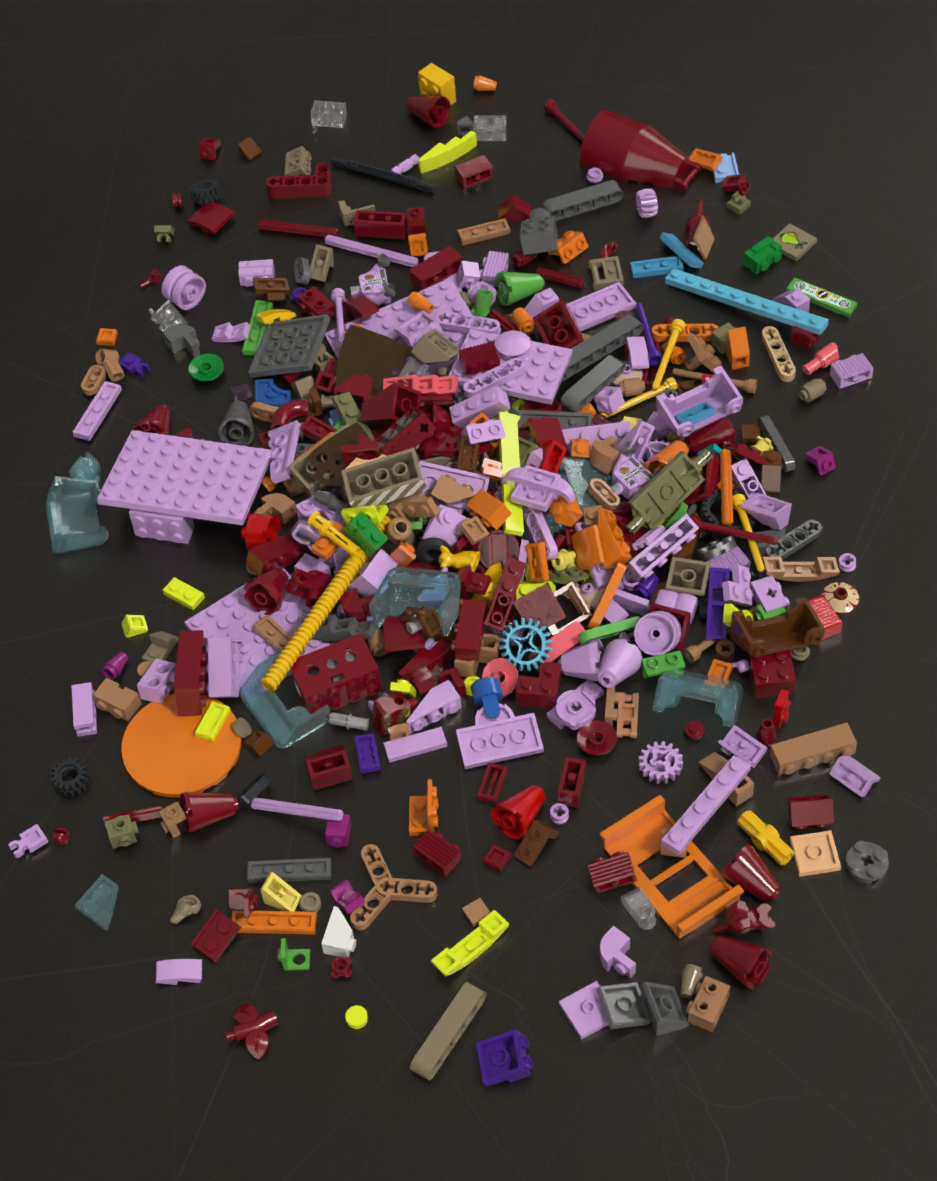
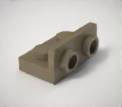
M303 146L286 153L285 176L310 175L312 156Z

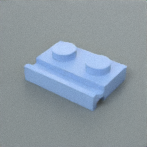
M734 153L731 155L719 154L723 159L716 170L713 171L715 183L724 182L727 176L739 175Z

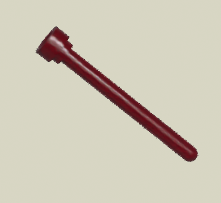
M553 99L547 100L544 104V109L549 114H554L583 143L585 135L558 109V104Z
M689 516L699 527L698 530L704 529L772 545L778 543L776 537L703 522L698 516Z

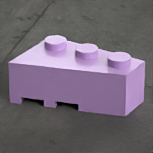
M233 637L208 638L206 645L208 663L206 669L209 674L207 692L210 698L239 697L241 673H238L239 663H243V656H240L241 646H245L246 640Z

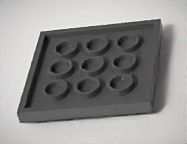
M328 314L275 321L267 324L248 371L249 376L254 378L312 370L330 322Z

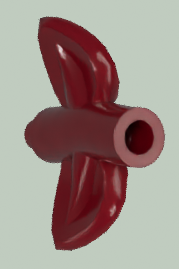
M242 1004L236 1007L233 1013L234 1021L238 1025L232 1026V1030L226 1032L225 1037L227 1041L235 1038L237 1041L245 1039L247 1050L259 1060L264 1056L269 1045V1037L265 1031L278 1025V1021L273 1010L258 1017V1011L253 1005Z

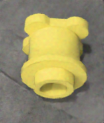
M760 436L756 437L757 443L750 447L760 451L761 456L763 451L775 450L768 438Z
M561 549L556 559L551 560L552 566L558 571H562L566 567L568 569L573 566L575 567L574 558H576V554L574 551L568 552L566 549Z

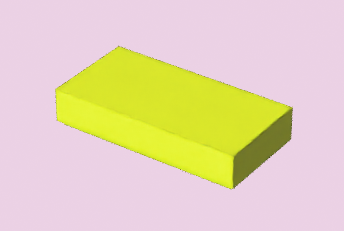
M212 701L195 731V736L214 742L231 711L230 707Z

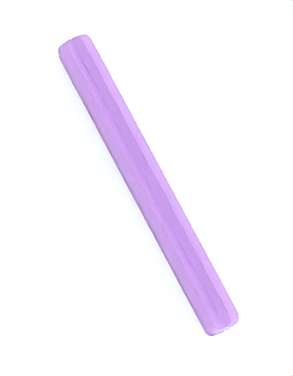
M262 798L253 799L251 804L253 809L334 821H341L343 819V811L339 809Z

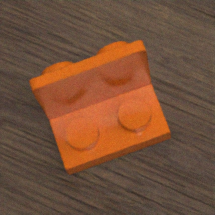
M428 779V796H410V836H422L427 829L434 832V827H438L437 787H433L432 779Z

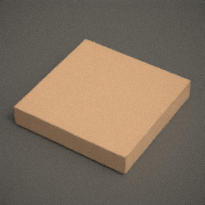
M831 830L790 836V844L794 851V860L799 877L841 870Z

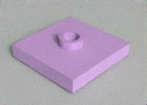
M597 981L559 1001L560 1007L581 1040L608 1025L596 992L597 988L600 987Z

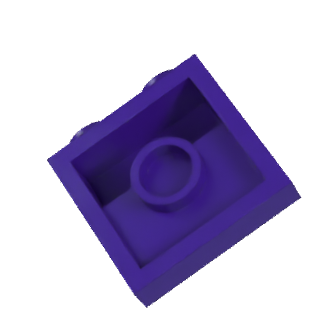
M517 1029L476 1043L482 1080L485 1086L505 1080L511 1083L531 1076L530 1069L533 1068V1063L530 1056H527L526 1049L529 1048V1042L527 1037Z

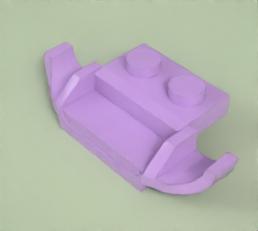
M525 465V467L513 468L502 479L503 484L506 481L515 482L516 488L511 495V502L544 512L548 510L553 499H558L559 496L566 498L570 504H572L575 498L573 489L567 481L561 478V475Z

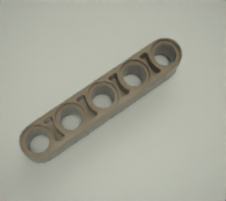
M469 982L464 983L413 1058L410 1070L429 1081L435 1076L486 998L485 991Z

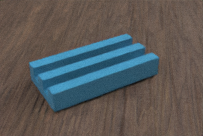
M706 401L676 414L674 418L678 425L689 421L695 424L716 413L714 408Z

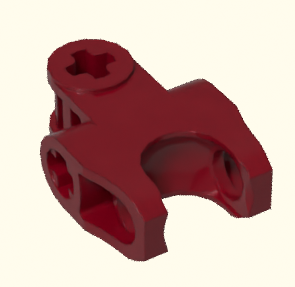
M296 569L284 586L289 594L304 599L305 605L312 609L333 578L318 570L305 572L301 569ZM339 600L329 614L337 613V609L340 606Z

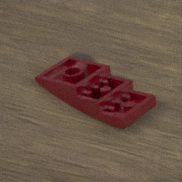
M397 592L395 597L380 595L384 606L382 621L386 652L425 648L423 630L421 629L414 634H410L406 623L411 621L402 622L400 619L405 615L407 609L411 607L420 608V601L417 599L419 592Z

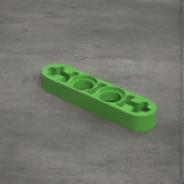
M636 616L592 628L579 633L578 637L581 644H584L591 639L600 638L601 640L621 634L622 632H629L635 630V626L640 618Z

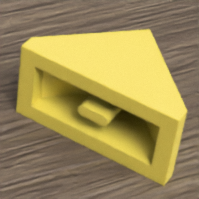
M273 872L269 873L260 889L264 904L282 911H295L302 895Z

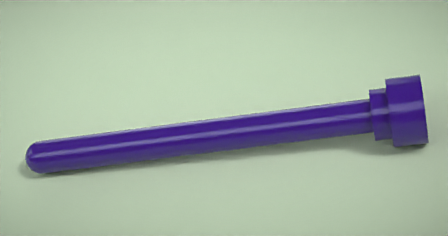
M637 303L636 309L640 322L644 325L643 332L649 349V364L656 366L661 363L662 355L660 351L656 350L642 303Z

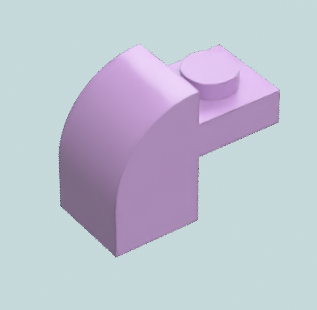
M305 553L294 568L295 570L301 569L305 572L318 570L332 577L330 568L334 567L333 554L328 560H325L321 557L316 559Z
M615 926L601 940V964L607 972L614 966L620 975H626L628 978H631L636 973V963L625 955L630 949V938Z

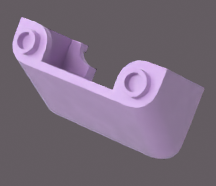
M722 366L713 369L714 375L712 378L706 377L704 384L677 397L671 394L668 398L665 393L656 396L657 413L679 437H687L692 432L714 421L740 411L743 397ZM706 401L715 410V415L695 424L689 421L678 425L674 418L676 414Z

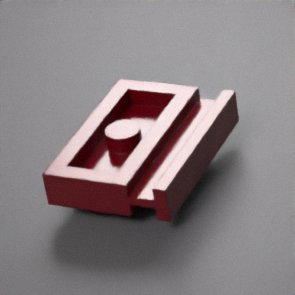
M216 909L191 942V945L217 962L242 927Z

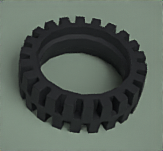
M721 489L719 491L714 490L709 498L702 501L698 516L703 522L744 530L742 524L738 526L723 525L711 514L710 507L721 505ZM734 491V493H732V496L738 494V492ZM746 511L752 529L756 518ZM706 530V533L708 535L710 533H713L712 537L716 539V537L718 536L720 541H722L723 538L729 536L727 534ZM733 536L735 542H737L739 539H740V540L744 539V538H740V537Z

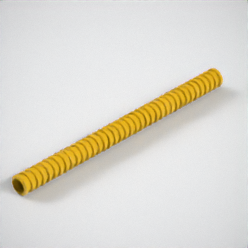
M385 516L381 523L375 525L386 534V528L391 520ZM360 549L355 557L349 555L331 580L325 592L319 597L303 620V623L300 624V627L297 628L290 641L287 642V645L280 652L274 664L270 666L264 678L261 679V684L265 689L275 691L280 682H282L283 677L290 671L293 663L299 658L306 645L312 639V636L318 631L325 618L331 612V609L334 608V605L337 604L347 587L356 577V574L365 564V561H367L368 556L364 553V550Z

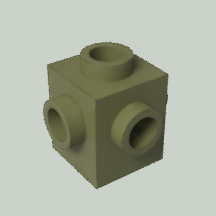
M129 814L105 821L113 849L137 842L135 834L139 833L136 821L132 822Z

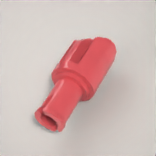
M829 343L815 353L814 359L802 366L804 372L807 375H811L818 368H826L838 360L839 353L836 343Z

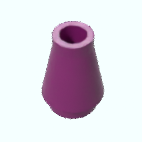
M119 652L115 657L103 664L102 674L110 680L118 678L125 663L128 661V656L123 652Z

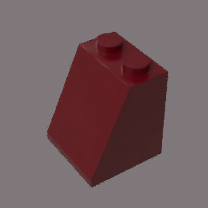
M393 383L362 404L360 421L378 428H389L412 406L419 409L421 392L399 383Z

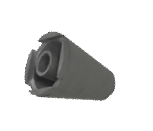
M234 401L230 405L218 428V435L223 443L247 446L252 442L254 427L246 403Z

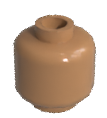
M404 517L393 518L386 528L387 537L395 544H398L400 541L404 543L412 534V525Z

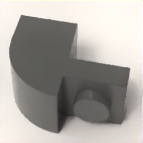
M181 324L170 327L162 332L165 344L173 353L187 348L194 358L200 355V343L193 327Z

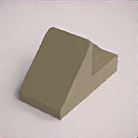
M316 244L310 266V279L325 282L329 267L334 268L333 248Z
M163 631L150 634L151 645L143 655L142 661L154 662L155 659L165 661L179 638Z

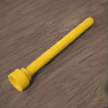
M674 319L671 323L670 329L672 333L652 384V389L655 391L659 389L677 337L685 329L686 324L680 319Z
M673 377L667 378L659 386L658 390L652 389L626 401L613 414L600 413L598 417L600 420H604L661 394L667 389L678 390L677 383Z
M743 494L732 496L733 509L738 511L744 531L753 532L746 511L741 507L742 503L746 501ZM747 539L756 568L759 572H762L765 567L757 543L754 540Z

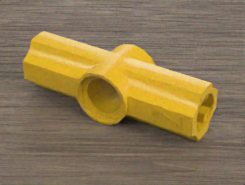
M751 810L745 811L737 820V824L751 837L754 845L760 851H766L780 865L787 864L794 856V851L780 839L777 830L772 825H766Z

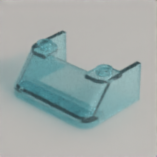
M404 567L392 568L386 574L369 604L375 627L379 629L386 616L401 615L406 607H435L438 610L437 614L443 635L448 636L459 615L460 577L457 573Z
M278 652L255 668L241 687L240 694L243 702L273 743L279 748H287L328 723L330 707L325 705L311 715L306 708L296 706L288 711L274 691H269L262 686L261 679L264 678L270 666L274 664V661L280 655V652Z

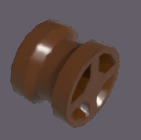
M729 640L719 641L716 644L715 659L732 663L735 657L734 643Z

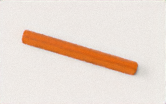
M722 449L720 452L722 524L731 526V523H733L731 451Z

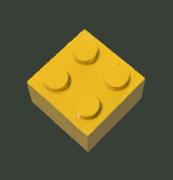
M433 63L418 72L420 96L440 95L447 97L451 105L456 102L454 76Z

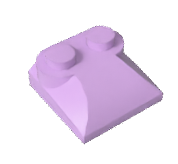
M439 504L436 505L439 513L437 516L431 517L422 539L431 537L443 539L450 545L452 550L454 544L460 540L461 535L457 531L460 523L466 517L452 508Z

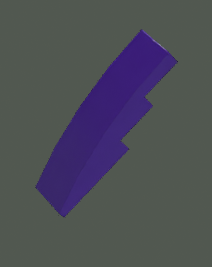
M710 567L706 639L726 640V624L723 623L724 604H728V602L724 601L722 582L729 581V568Z

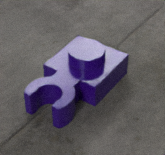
M130 352L119 361L122 370L131 375L137 372V375L143 378L144 373L142 370L150 371L148 364L143 363L141 358Z

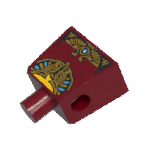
M400 692L375 700L372 725L379 735L384 738L389 735L388 727L406 723L411 711L418 707L417 700L414 697L407 700Z

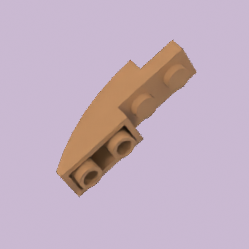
M422 492L385 503L389 510L385 516L389 517L390 520L396 517H404L406 519L409 517L437 516L439 513V509L432 497H424Z

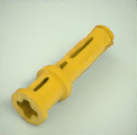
M315 511L309 517L307 525L316 528L321 536L330 538L352 557L358 554L360 547L334 528L333 522L323 518L319 511Z

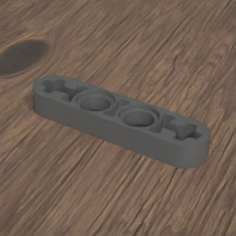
M769 415L759 417L758 424H760V431L764 438H768L771 441V445L775 449L774 451H782L781 468L786 473L795 470L794 459Z
M808 520L778 539L776 545L770 544L765 550L764 557H781L782 560L815 540L820 535L822 525L816 520ZM795 535H801L804 540H798ZM787 543L791 548H785L782 544Z

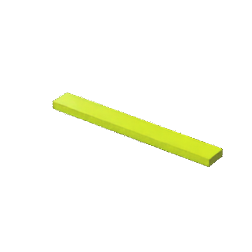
M499 412L497 418L502 420L506 435L505 438L499 439V456L502 463L501 470H503L501 477L502 502L512 513L503 523V530L507 534L522 536L524 533L523 507L521 504L511 502V495L516 488L515 482L506 481L505 484L502 483L503 477L509 470L520 467L517 415Z

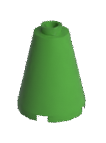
M502 271L498 272L495 276V286L498 285L496 296L503 306H509L542 291L545 284L543 277L539 274Z

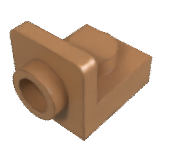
M477 516L471 519H464L457 531L459 535L464 533L472 545L489 536V532Z

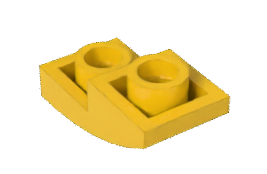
M273 309L261 312L255 316L258 322L267 325L273 323L274 320H289L295 317L296 313L285 309Z

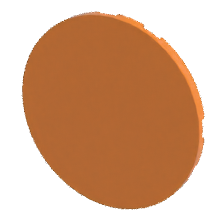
M175 694L168 695L161 704L151 702L133 717L125 730L121 750L125 768L137 785L158 796L180 798L181 793L184 792L202 793L204 792L203 790L220 783L227 776L231 768L235 766L239 758L242 738L233 729V722L237 720L235 715L230 711L217 737L212 742L196 737L195 731L211 702L223 704L221 701L206 695V707H203L202 715H178Z

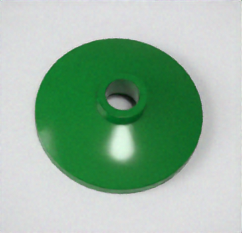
M214 354L199 355L189 365L190 375L198 381L216 379L224 370L222 359Z

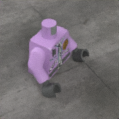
M384 253L378 256L379 263H376L367 273L359 276L360 285L350 287L351 296L362 294L376 306L391 303V297L395 296L394 290L396 288L387 281L383 266H389L390 261Z
M629 441L623 444L625 451L620 454L611 473L612 486L610 487L617 495L622 494L627 500H631L661 471V469H657L653 475L633 456L629 457V454H633L636 451L634 444L631 449L627 450L630 445Z

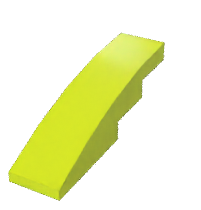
M470 131L461 139L455 136L445 145L438 143L418 159L419 172L422 174L434 170L469 152L477 146L476 133Z

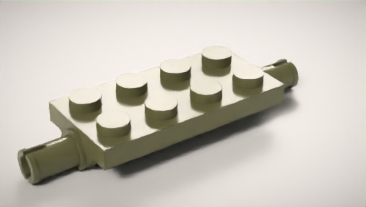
M704 449L695 459H690L685 452L680 451L628 502L637 516L625 526L626 529L629 528L628 531L635 535L644 524L649 530L656 528L705 480L701 475V471L703 470L702 467L713 458L710 451Z

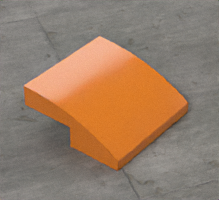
M597 525L582 529L571 536L577 567L581 571L586 572L590 568L599 567L605 562Z

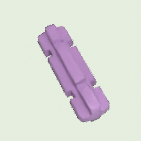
M414 154L410 159L408 158L392 168L391 171L402 174L412 168L413 165H417L420 158Z

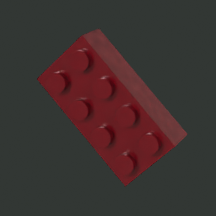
M203 630L180 631L174 681L178 715H202L203 707H206V695H204V692H207L208 684L205 677H209L206 669L208 663L206 651L208 638L204 637Z

